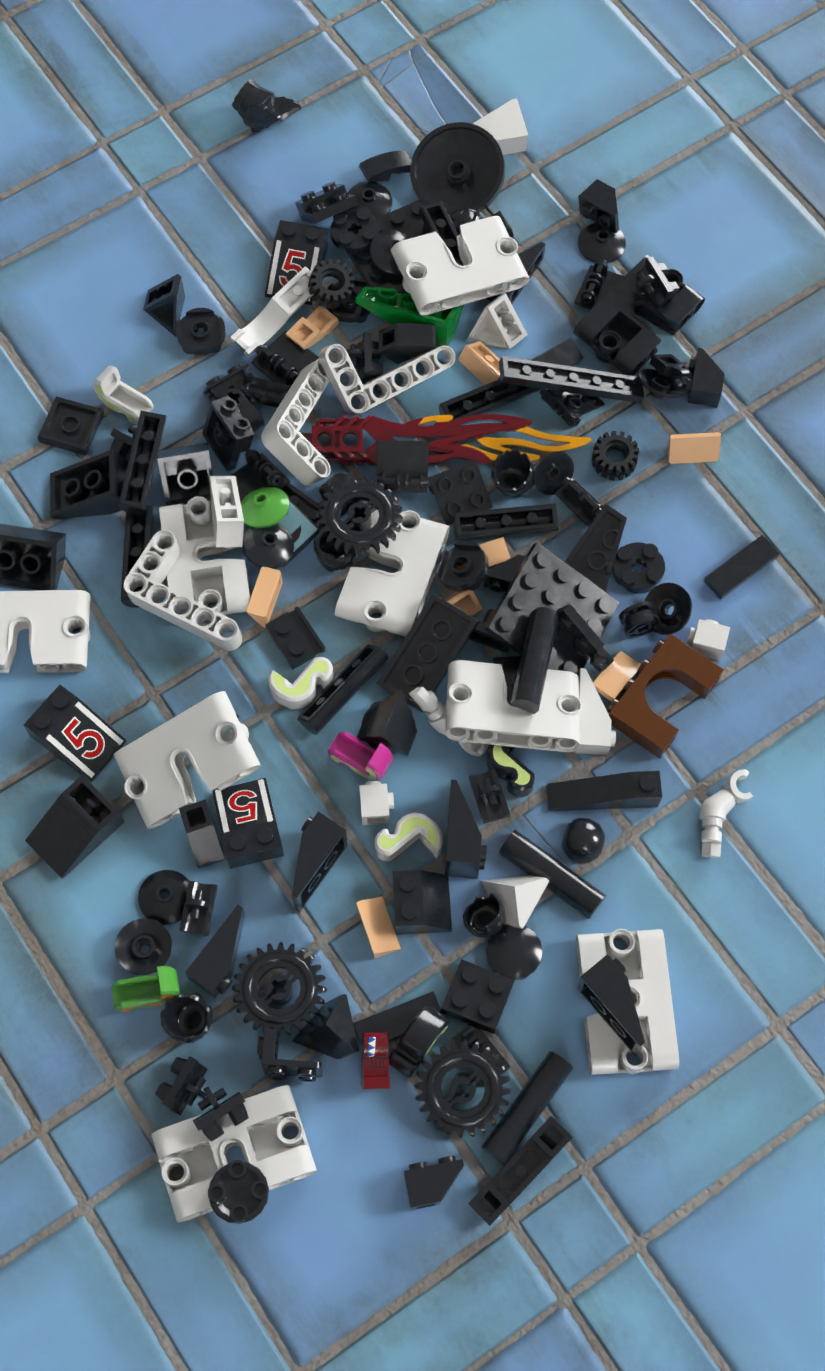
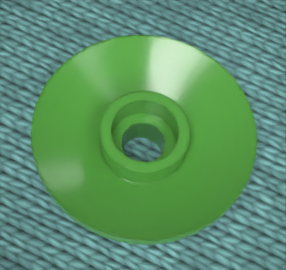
M274 487L254 490L241 501L244 524L253 528H266L277 524L286 516L290 507L286 493Z

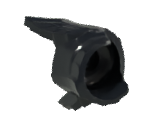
M249 79L243 85L232 103V107L242 117L244 124L251 128L253 133L260 132L279 120L283 121L301 110V106L294 103V100L286 97H275L274 92L264 89L253 79Z

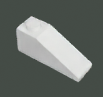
M210 476L216 547L224 548L242 547L244 518L236 476Z
M580 668L579 699L582 704L579 713L580 747L575 753L608 755L610 747H615L616 730H611L612 721L587 670Z

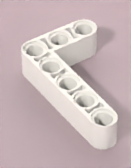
M340 344L324 347L320 352L319 359L343 409L349 414H358L451 367L455 362V352L449 346L436 347V349L419 355L365 384H362L347 351ZM330 350L336 351L338 355L336 363L329 360L328 354ZM439 351H441L445 356V361L443 364L439 363L437 360V354ZM418 362H420L424 367V372L422 375H419L416 372V365ZM342 373L347 374L349 377L347 386L342 385L340 382V375ZM397 373L403 378V383L400 387L394 381ZM376 384L380 386L382 391L379 398L373 394V387ZM354 395L360 399L358 409L353 408L351 405V399Z
M319 358L301 370L261 435L265 447L305 486H312L328 477L331 471L329 462L299 432L329 383Z
M168 530L157 532L125 578L124 589L131 602L224 650L233 651L239 648L242 643V634L233 619L162 584L179 558L180 547L172 532ZM171 544L170 547L162 549L164 545ZM157 565L155 569L148 570L149 567ZM137 587H143L140 591L133 592ZM165 598L163 602L156 603L158 599ZM188 609L185 614H178L180 610ZM211 620L208 625L200 626L203 621ZM227 632H234V634L231 637H223V635Z

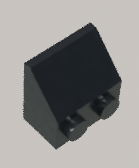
M208 442L159 450L157 460L166 506L182 503L185 505L191 498L201 496L211 501L209 477L213 476Z
M425 870L393 871L396 935L452 932L448 876Z

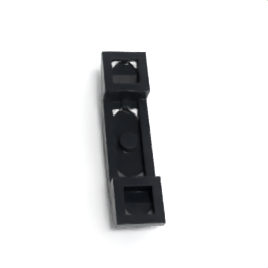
M550 1116L468 1204L490 1226L573 1137Z

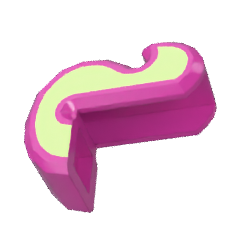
M339 732L327 750L329 757L339 765L348 766L356 774L370 781L381 780L393 762L392 753L386 746L380 743L378 748L374 749L348 732Z

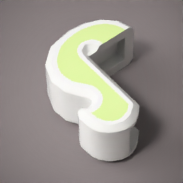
M106 367L93 381L96 394L111 410L125 414L129 422L138 424L141 410L153 411L152 401L147 396L121 382L117 367Z
M315 657L293 684L271 669L268 675L271 695L280 705L289 709H303L307 707L316 697L317 685H322L323 689H325L333 681V666L331 662L324 657Z
M411 813L405 815L397 822L394 834H389L388 829H382L376 835L374 841L376 856L380 860L391 862L416 840L420 839L433 856L438 858L442 852V832L436 822L425 814Z

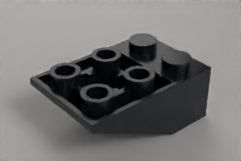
M82 775L58 797L26 838L25 842L63 879L124 823V819L121 813Z

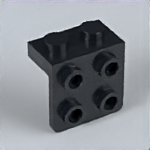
M265 1028L264 1037H258L257 1054H259V1060H262L261 1065L264 1074H269L270 1079L286 1080L288 1075L299 1076V1081L315 1082L316 1077H322L323 1069L321 1062L278 1059L279 1037L277 1029Z

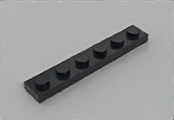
M502 356L499 361L501 383L641 403L644 399L643 385L636 376Z

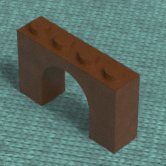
M672 634L665 641L660 639L652 651L655 655L651 660L646 658L637 671L640 673L635 680L631 678L622 690L625 694L620 700L615 698L607 709L612 721L611 726L659 759H661L673 743L679 729L651 710L646 702L645 689L655 681L671 679L682 683L705 699L720 680L724 671L723 668Z

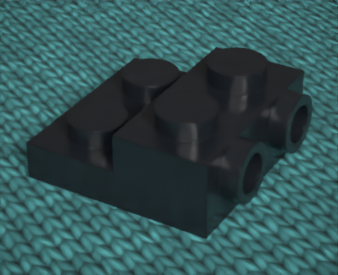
M335 181L323 185V190L317 193L309 191L302 194L301 200L295 202L301 220L315 224L359 205L356 196L348 194L345 185L336 184Z
M229 396L211 401L202 435L226 471L236 469L240 453L250 449L254 432L250 422L242 417L236 401L230 399Z

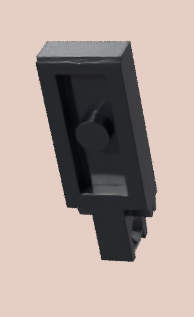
M572 605L560 607L556 611L559 614L558 625L564 631L570 633L575 639L574 643L579 650L587 653V656L590 657V664L599 672L604 671L614 659L604 649L603 646L605 644Z

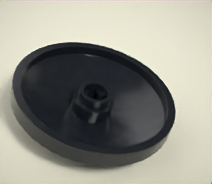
M466 122L445 124L431 131L417 146L410 166L411 183L418 199L423 204L428 205L442 201L449 216L455 210L467 207L473 208L480 213L495 200L503 186L505 179L504 156L496 139L482 127Z

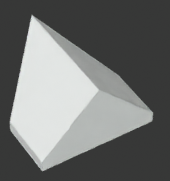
M502 293L484 308L466 341L473 343L481 341L484 345L511 349L528 335L506 293Z
M525 875L482 880L481 882L488 896L492 893L501 900L505 909L504 925L508 924L523 929L549 880L543 877Z

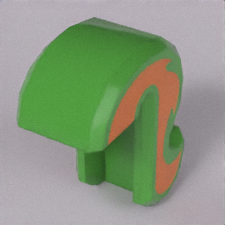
M157 966V974L118 980L111 986L114 1009L118 1012H132L141 1007L162 1006L168 1000L180 994L177 971L170 966Z

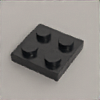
M461 959L440 1013L494 1034L515 980Z

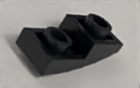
M405 150L392 151L366 159L359 164V168L368 182L389 181L391 173H410L412 160Z

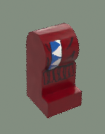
M387 1032L363 1033L361 1087L363 1089H390Z

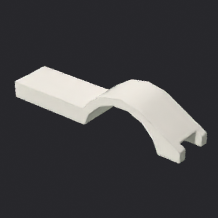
M305 266L271 298L262 312L250 324L242 329L239 328L230 337V340L233 343L236 341L245 350L244 353L247 356L254 353L259 345L266 344L286 321L314 295L309 294L310 287H308L312 272Z

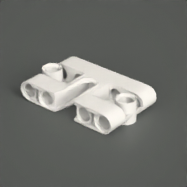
M492 216L460 225V235L456 239L460 259L464 266H460L455 262L451 251L437 232L400 241L391 248L394 260L404 277L403 288L408 293H411V297L420 315H429L517 290L525 286L530 279L517 253L518 244L515 239L509 237L499 216Z
M196 496L191 498L185 505L182 503L159 507L161 529L172 532L180 547L179 558L167 574L168 587L205 606L209 603H217L211 609L223 615L247 612L246 609L251 598L245 560H201L205 556L221 554L238 548L216 547L211 501L204 497ZM198 511H205L200 515L195 514ZM171 544L164 545V549L170 547ZM182 609L178 614H185L188 609Z
M377 510L371 514V528L378 521L379 513ZM412 510L401 512L400 515L403 517V522L398 523L401 526V531H394L396 540L392 541V539L387 538L389 541L388 548H385L380 543L379 554L371 547L368 557L382 565L399 571L389 573L379 569L350 567L336 604V617L366 624V627L373 632L387 630L390 633L406 637L422 611L436 572L438 557L445 548L450 531L449 525L420 518L419 514ZM406 525H413V526H415V527L410 528V529H409V528H405ZM362 549L361 554L366 556L365 551ZM379 613L382 615L380 618L377 619L370 617L372 614Z
M82 590L0 591V674H9L17 650L18 634L23 629H29L30 652L33 665H36L37 673H74L87 670L88 642L91 638L89 630L90 593ZM77 628L82 629L78 634H71Z
M456 660L449 664L447 701L445 705V733L447 738L461 742L558 752H573L580 747L579 713L582 704L579 699V677L577 674L569 671L548 669L539 711L532 714L507 702V685L501 664Z
M225 691L207 697L114 753V758L125 779V793L134 799L147 829L158 827L180 815V807L196 803L191 778L184 765L186 755H188L195 771L210 790L218 788L221 791L261 767L248 741V728L239 722ZM231 728L235 731V736L232 740L229 738ZM141 781H143L144 783V789L142 793L139 788Z
M617 929L612 933L576 935L579 977L607 954L612 960L617 958L627 971L625 975L628 977L645 1040L638 1054L641 1060L640 1065L633 1066L626 1059V1054L631 1051L598 1013L586 1017L587 1021H584L590 1075L616 1073L634 1075L646 1071L679 1069V1052L663 930L628 931L626 929ZM622 939L626 942L627 949H617L613 941Z
M289 1085L280 1086L246 1098V1102L243 1104L246 1107L249 1118L237 1126L233 1124L228 1113L217 1119L224 1134L212 1142L204 1135L202 1130L198 1131L193 1122L200 1115L152 1133L151 1136L160 1163L162 1177L167 1187L177 1223L213 1212L208 1198L209 1185L215 1173L228 1164L226 1154L232 1146L242 1148L245 1161L261 1170L267 1179L269 1191L306 1178L317 1172ZM296 1126L299 1129L298 1135L291 1140L285 1139L283 1131L286 1127ZM178 1166L183 1167V1177L178 1181H171V1170Z

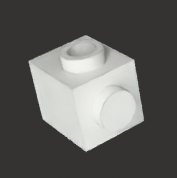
M699 619L696 628H690L687 642L691 643V647L706 658L720 661L725 651L730 627L720 625L714 620Z
M370 781L365 783V785H359L362 825L390 824L389 809H394L393 792L388 793L387 784H381L379 781Z

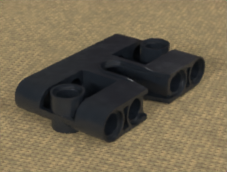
M646 255L577 323L573 330V334L596 351V356L600 361L610 362L625 375L634 376L651 359L652 355L658 352L656 346L661 342V339L654 330L637 315L643 316L658 328L675 335L698 312L706 299L692 287L683 283V276L679 271L668 269L666 276L668 282L676 281L680 289L674 298L668 299L663 307L657 308L647 292L639 293L636 289V284L639 281L637 272L643 268L646 263L645 260L647 257H651L650 255Z

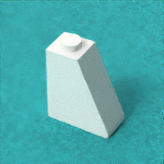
M517 98L510 100L473 123L488 131L496 139L503 155L527 151L528 132Z

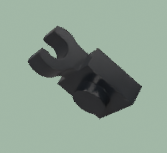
M672 354L652 355L649 364L657 370L658 374L664 377H671V383L675 388H686V384L682 382V377L690 376V372L685 369V364Z

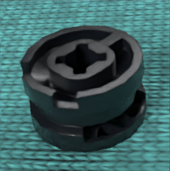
M645 601L634 604L619 614V621L625 626L624 633L626 637L636 638L644 636L657 629L656 624L660 625L659 617L654 614L655 607L652 602Z

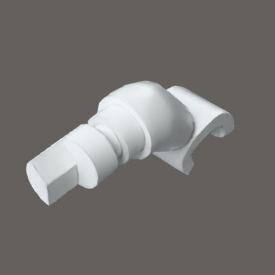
M418 687L411 691L409 695L423 711H426L430 725L439 733L446 735L445 705L438 702L436 695L432 691L427 692L424 687ZM459 741L461 748L473 756H481L490 745Z
M736 771L724 782L722 790L704 800L699 814V819L702 820V827L705 828L701 832L703 857H720L722 832L719 829H722V823L726 820V815L735 804H743L754 797L750 792H740L736 786V782H742L747 778L749 771Z

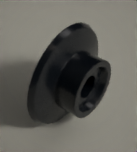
M552 452L544 456L537 463L534 472V483L538 491L545 495H554L555 492L563 487L561 482L566 477L570 479L573 477L574 464L571 457L564 452Z

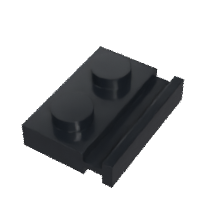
M298 606L295 607V610L289 613L286 612L265 624L266 630L292 670L313 659L320 652L326 651L324 644Z

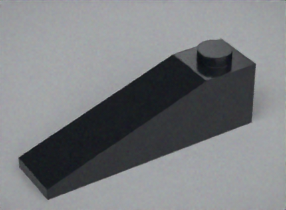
M660 771L626 772L548 783L549 811L658 807L662 799Z

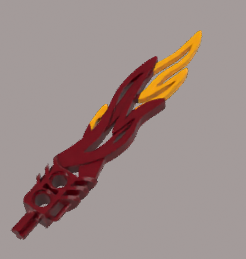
M500 414L472 415L451 421L453 419L452 415H436L415 419L404 424L387 421L375 417V415H369L365 419H360L362 415H356L353 419H347L350 415H343L340 419H319L316 422V426H312V433H301L322 455L335 456L324 457L328 462H341L345 466H350L348 462H354L358 466H363L361 462H367L371 466H376L377 440L398 441L393 437L407 439L447 437L429 442L428 451L447 454L428 455V464L441 463L450 459H464L468 461L475 459L476 463L491 465L498 455L468 444L457 443L471 438H475L484 447L503 453L506 450L511 451V449L502 446H521L542 452H560L579 448L591 441L589 437L543 433L529 428L533 424L531 420ZM435 421H436V423H435L434 425H430V426H419V425H422V424H425V423L435 422ZM481 421L499 422V423H480V424L465 425V424H468V423L481 422ZM321 424H334L333 426H321ZM363 429L376 441L364 452ZM498 432H518L546 441L569 444L545 446L517 438H490L484 435ZM323 434H327L332 438V442L329 446L323 447L317 442L318 438ZM348 434H353L357 437L358 441L354 446L350 447L343 443V438ZM526 453L532 462L540 458L539 455Z

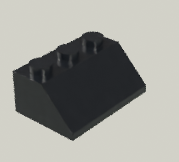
M0 524V584L36 590H57L65 560L66 533Z

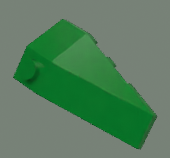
M367 286L364 287L355 301L358 305L392 325L396 323L433 324L436 326V347L448 346L454 338L464 305H460L429 315H420L411 297V293L401 294L391 288Z

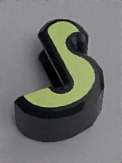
M489 745L487 751V766L489 770L495 769L498 778L508 780L507 791L513 796H528L533 790L535 774L511 754L516 747Z
M426 1005L416 1015L401 1036L399 1044L389 1056V1065L406 1078L413 1077L435 1041L448 1028L450 1024L449 1019L432 1006Z

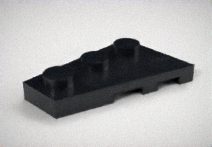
M605 503L565 560V563L603 591H606L627 517Z

